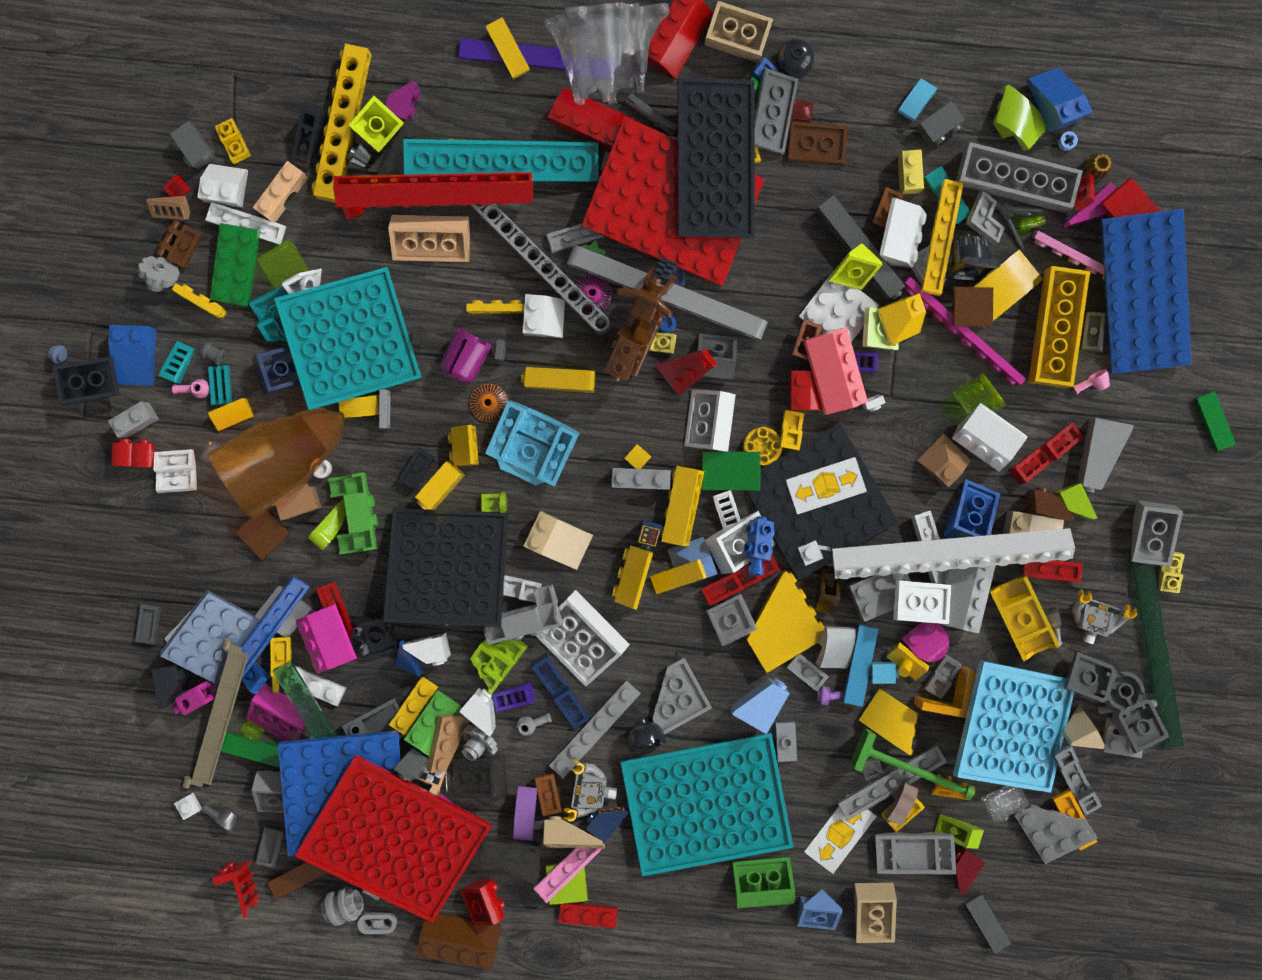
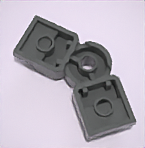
M1079 652L1074 653L1064 689L1095 703L1105 702L1109 708L1113 709L1112 719L1120 735L1125 736L1133 753H1138L1169 737L1152 701L1142 698L1145 693L1144 686L1136 675L1130 672L1116 673L1114 666ZM1121 688L1125 691L1124 696L1121 694Z

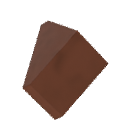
M803 320L794 342L792 356L809 361L803 341L819 335L822 325Z

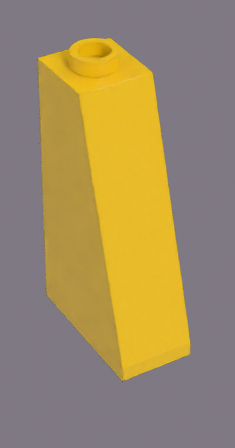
M526 367L525 372L522 371L521 383H524L525 388L594 393L596 374L595 371Z

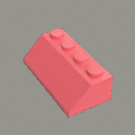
M847 327L834 329L803 341L824 415L854 408L868 402Z

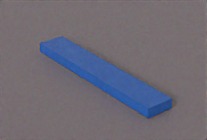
M292 575L240 646L243 647L242 652L249 654L243 677L309 589L307 583Z

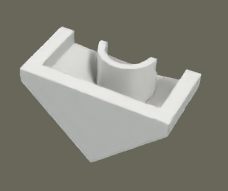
M322 269L298 273L282 282V285L288 294L320 286Z

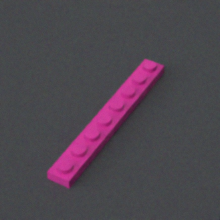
M911 277L903 283L905 285L904 292L908 296L920 293L925 310L931 311L935 320L940 323L943 322L948 326L947 330L951 334H957L966 347L973 348L978 358L990 363V368L996 373L1000 372L1009 385L1018 386L1026 380L968 327H953V314L929 293L921 292V286Z

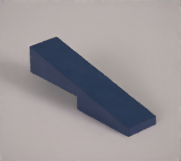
M546 652L532 661V669L552 695L554 702L572 727L576 729L590 720L589 715L548 653Z

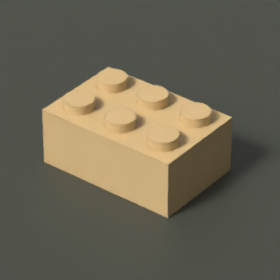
M718 1L706 36L705 46L759 63L773 19Z

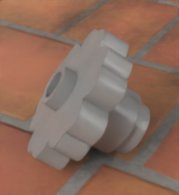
M152 256L143 258L137 269L138 276L145 279L148 289L155 292L174 286L180 274L178 267L172 265L170 260L162 257L157 259Z
M468 725L462 731L463 739L466 741L462 753L467 759L474 761L481 755L492 757L497 752V743L494 739L477 726Z

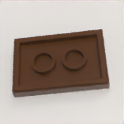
M791 121L787 161L844 166L848 126Z

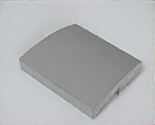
M278 586L255 615L257 619L260 620L283 589L282 586ZM300 599L277 633L284 637H290L298 627L296 620L307 616L312 608Z
M825 626L818 642L822 649L815 664L820 668H849L855 647L856 629L853 627Z

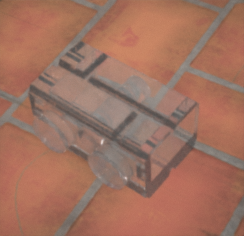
M1006 785L981 798L989 817L994 822L998 821L999 823L1006 821L1009 818L1008 816L1013 813L1020 814L1026 810L1025 807L1029 806L1020 787Z

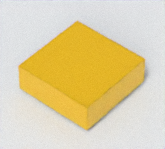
M637 444L624 459L636 469H641L651 456Z

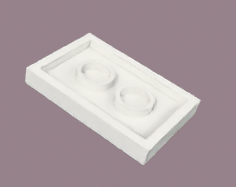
M896 581L893 620L949 624L951 585Z

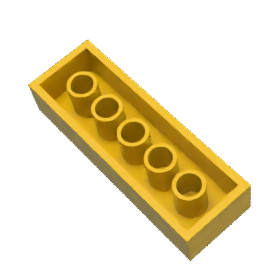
M1051 266L1044 270L1028 383L1059 388L1074 387L1090 271Z

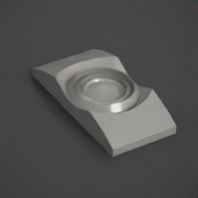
M937 832L875 834L877 874H956L954 834Z

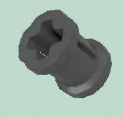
M207 342L201 351V357H207L215 361V364L218 366L224 362L227 356L226 350L214 347L211 342Z

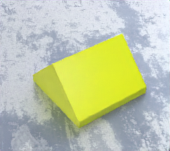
M373 96L349 126L375 150L380 152L404 122Z
M860 244L847 254L828 279L830 282L862 290L880 269L882 262L865 245Z

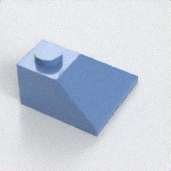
M704 537L690 541L689 547L679 545L667 549L674 568L700 559L707 576L706 578L717 574Z

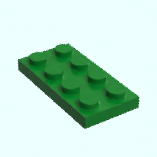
M220 223L210 300L250 306L260 230Z

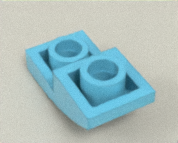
M921 78L898 112L914 122L935 94L937 88Z

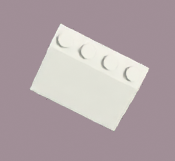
M575 590L558 607L563 622L561 626L543 630L542 633L535 636L587 686L620 657L630 644Z

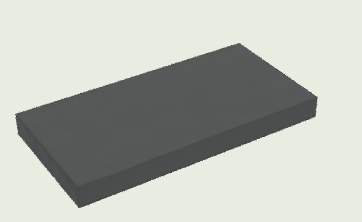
M767 68L762 69L755 104L756 148L779 155L785 153L799 79Z

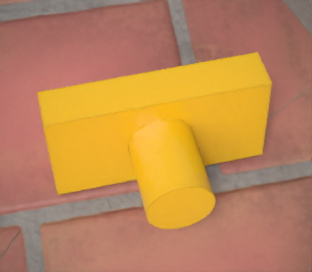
M898 643L891 649L886 656L899 667L898 674L901 677L910 676L915 681L924 675L930 667L901 643Z

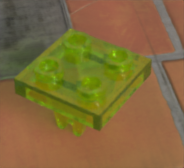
M984 373L953 392V395L968 415L979 403L993 412L1006 405Z

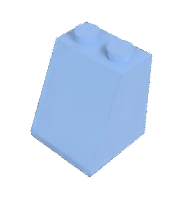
M768 678L733 703L729 709L735 717L767 734L790 694L786 689L787 686L776 678L774 680Z

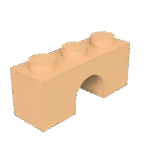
M287 161L253 208L270 221L276 223L286 209L284 203L288 196L294 191L298 193L308 177Z

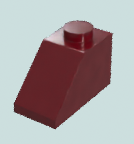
M961 846L955 850L956 874H953L957 890L964 895L985 865V862Z

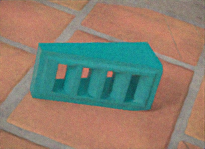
M177 341L161 368L159 376L181 384L195 348ZM179 349H182L187 351L188 353L184 355L178 351ZM176 356L183 358V362L175 359ZM173 363L180 365L179 369L173 367ZM169 371L176 372L175 376L170 374Z

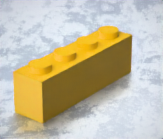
M677 466L676 470H674L672 476L674 481L673 488L670 489L668 496L670 500L669 507L665 510L666 522L661 530L662 542L689 547L704 471Z

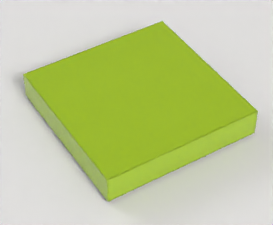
M558 864L546 865V874L548 875ZM585 866L549 900L550 905L588 901Z

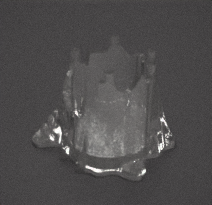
M623 2L570 7L564 9V14L555 15L553 18L544 20V25L553 36L560 51L575 103L585 105L584 99H587L588 93H594L598 88L602 94L603 103L616 104L617 91L620 88H633L634 77L638 93L645 92L644 81L650 42L661 21L669 15V4L660 3L639 6V3L623 4Z

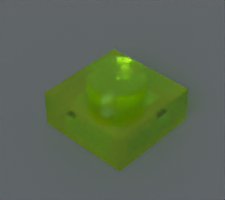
M249 721L244 723L240 729L244 736L251 740H258L265 732V730Z

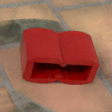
M119 439L118 443L112 442L111 466L154 467L156 445L150 444V440H138V444L131 443L130 439Z

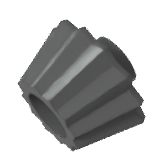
M361 143L357 149L352 148L347 158L350 159L347 164L348 168L362 171L369 161L371 154Z

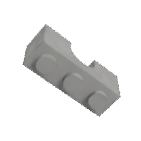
M612 468V487L670 490L671 470Z

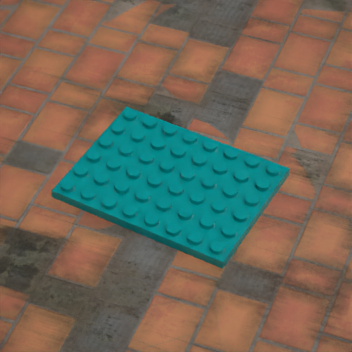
M772 733L621 761L642 876L793 848Z

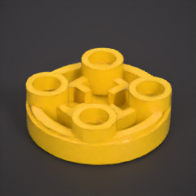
M759 427L749 432L743 444L744 452H761V465H769L776 461L782 451L779 435L767 427Z

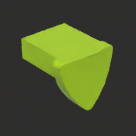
M501 492V494H482V512L506 513L507 497L505 492Z

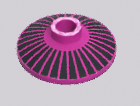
M587 275L577 282L576 286L601 311L609 305L612 291L606 280L594 275ZM595 290L596 295L590 296L589 291ZM574 293V300L577 301L579 294ZM586 306L583 308V311L592 313L593 309Z

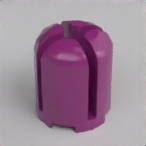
M457 328L440 361V367L444 373L451 375L461 382H472L475 380L492 345Z

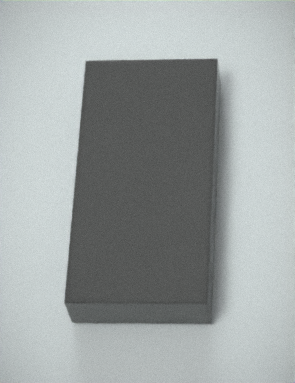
M140 604L135 642L156 644L162 606Z
M268 825L264 827L255 864L274 869L284 829Z

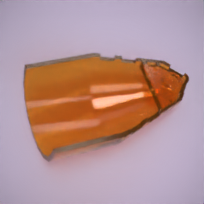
M319 407L295 413L293 416L279 417L274 421L266 423L263 421L209 452L207 456L234 500L248 518L254 520L304 488L342 441L345 416L342 412H333Z

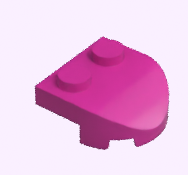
M922 622L902 637V640L909 649L924 662H938L948 652V635L938 623Z

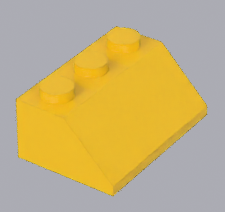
M631 545L629 549L625 548L623 560H626L624 568L620 567L617 578H620L619 586H614L612 596L615 597L614 602L637 610L653 555L652 551Z

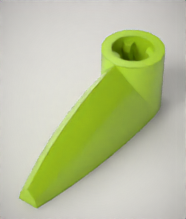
M344 498L308 537L322 551L334 539L345 519Z

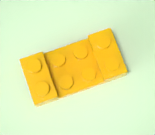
M1026 574L990 589V593L1023 661L1046 649L1060 647Z

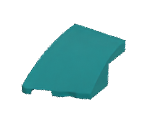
M283 285L249 303L259 319L257 327L267 342L287 341L274 298L288 295Z

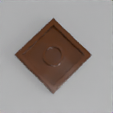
M954 287L953 327H992L993 287Z
M265 506L257 511L236 532L261 560H264L291 534Z

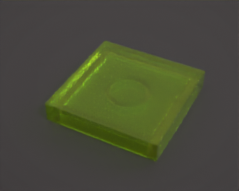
M290 239L257 258L275 289L282 286V282L294 275L310 271Z

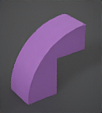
M518 786L513 839L533 841L537 788Z

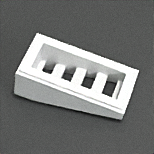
M731 490L712 496L723 529L730 526H726L725 522L736 519L737 522L741 520ZM727 497L729 498V501L721 504H719L718 502L719 500L725 499ZM731 504L732 508L721 511L722 507ZM734 512L733 516L727 518L723 517V515Z

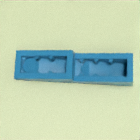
M863 624L858 626L854 652L843 692L844 696L842 699L844 703L863 707L878 634L877 627Z

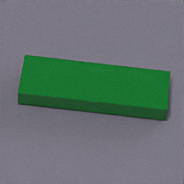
M1215 391L1194 398L1215 452L1236 445Z

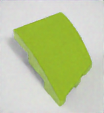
M1005 85L1003 87V91H1005L1003 99L998 104V111L993 124L1002 138L1014 135L1023 151L1033 146L1047 130V127L1037 108L1015 88Z
M508 639L489 645L487 640H484L470 658L473 665L478 669L480 678L484 679L489 694L492 695L528 646L521 640L513 641V639Z

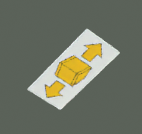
M855 457L786 480L797 514L867 492Z
M838 807L805 850V853L833 874L877 816L867 809L847 820L841 808Z

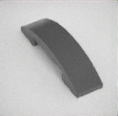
M1068 745L1054 753L1058 769L1083 814L1086 816L1102 807L1095 791L1090 787L1078 763L1079 759L1073 747Z

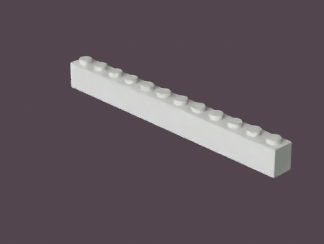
M1068 528L832 549L835 579H848L850 577L866 578L873 575L887 576L897 573H925L933 570L946 571L948 569H967L969 567L984 568L992 565L1006 566L1016 563H1044L1052 560L1066 561L1073 559L1075 545L1071 529Z

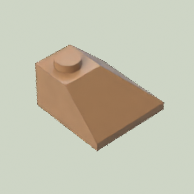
M943 433L916 461L942 487H950L964 472L971 460Z

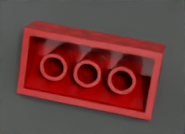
M674 0L645 48L643 61L676 80L711 21L714 12L703 0Z
M566 87L556 98L548 115L550 124L587 141L598 142V146L611 151L624 116L632 120L634 119Z

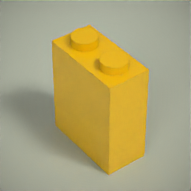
M445 462L415 496L418 499V505L425 510L436 509L465 474L454 466L453 463Z

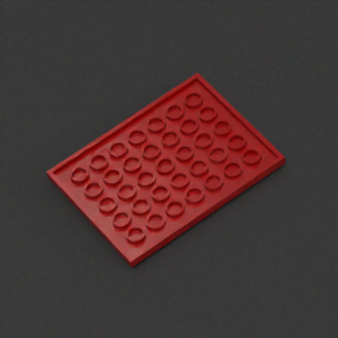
M624 116L581 227L658 260L662 257L677 263V268L716 285L723 286L742 238L677 237V139ZM755 175V203L765 180Z
M355 754L296 851L295 857L433 923L492 825L490 822L408 780H403L398 775Z

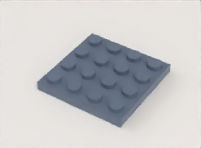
M206 590L161 650L160 656L219 685L229 650L222 649L224 638L232 639L231 644L241 646L257 625L259 619Z

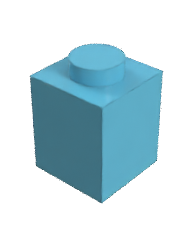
M872 662L869 673V681L871 683H896V678L899 677L895 663Z

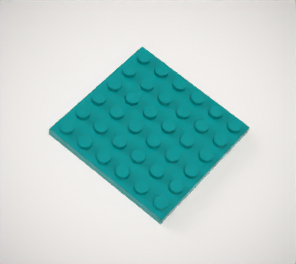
M388 267L274 298L309 411L422 378Z

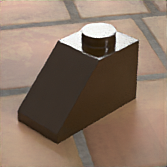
M822 567L815 595V610L834 614L840 601V578L835 579L834 569Z

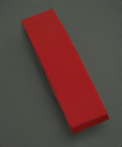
M773 554L771 555V560L763 561L762 567H764L763 576L748 574V566H751V563L736 572L730 573L703 587L701 590L709 605L711 606L744 590L746 587L761 581L763 578L780 571Z

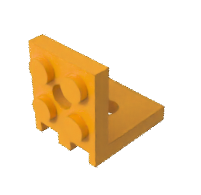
M964 666L960 668L952 703L915 696L914 704L921 710L966 718L977 672Z

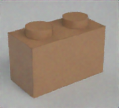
M308 484L296 487L297 491L290 493V490L278 493L279 497L273 499L280 520H287L321 509L315 486L309 487Z

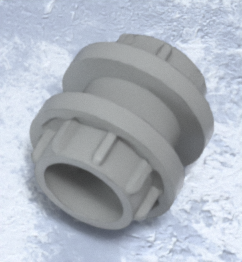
M348 886L341 888L339 892H329L321 904V912L324 919L335 926L342 925L345 921L351 922L356 920L363 911L362 896L358 890H353Z

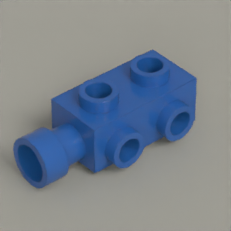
M757 516L756 519L750 520V523L746 526L748 542L744 544V552L746 553V558L751 559V566H748V574L763 576L764 567H762L763 561L771 560L773 552L772 541L775 530L774 522L767 521L766 517Z

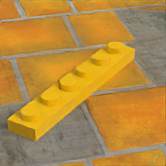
M948 179L942 181L921 292L937 296L942 294L963 183Z

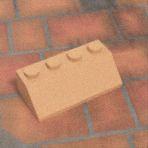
M391 216L388 229L393 260L469 262V217Z

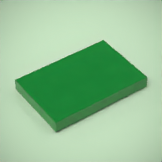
M703 452L704 475L702 490L760 491L761 452Z

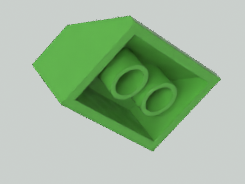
M437 691L404 740L429 756L438 715L460 713L463 707L440 691Z
M790 857L733 862L737 908L795 903V887Z

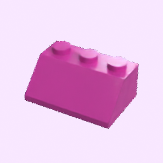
M336 604L296 620L298 630L302 635L305 648L310 655L312 665L317 674L357 658Z
M264 684L251 700L246 720L282 741L301 740L312 720L314 712L309 707L297 703L289 696H285L280 692L273 693V687Z

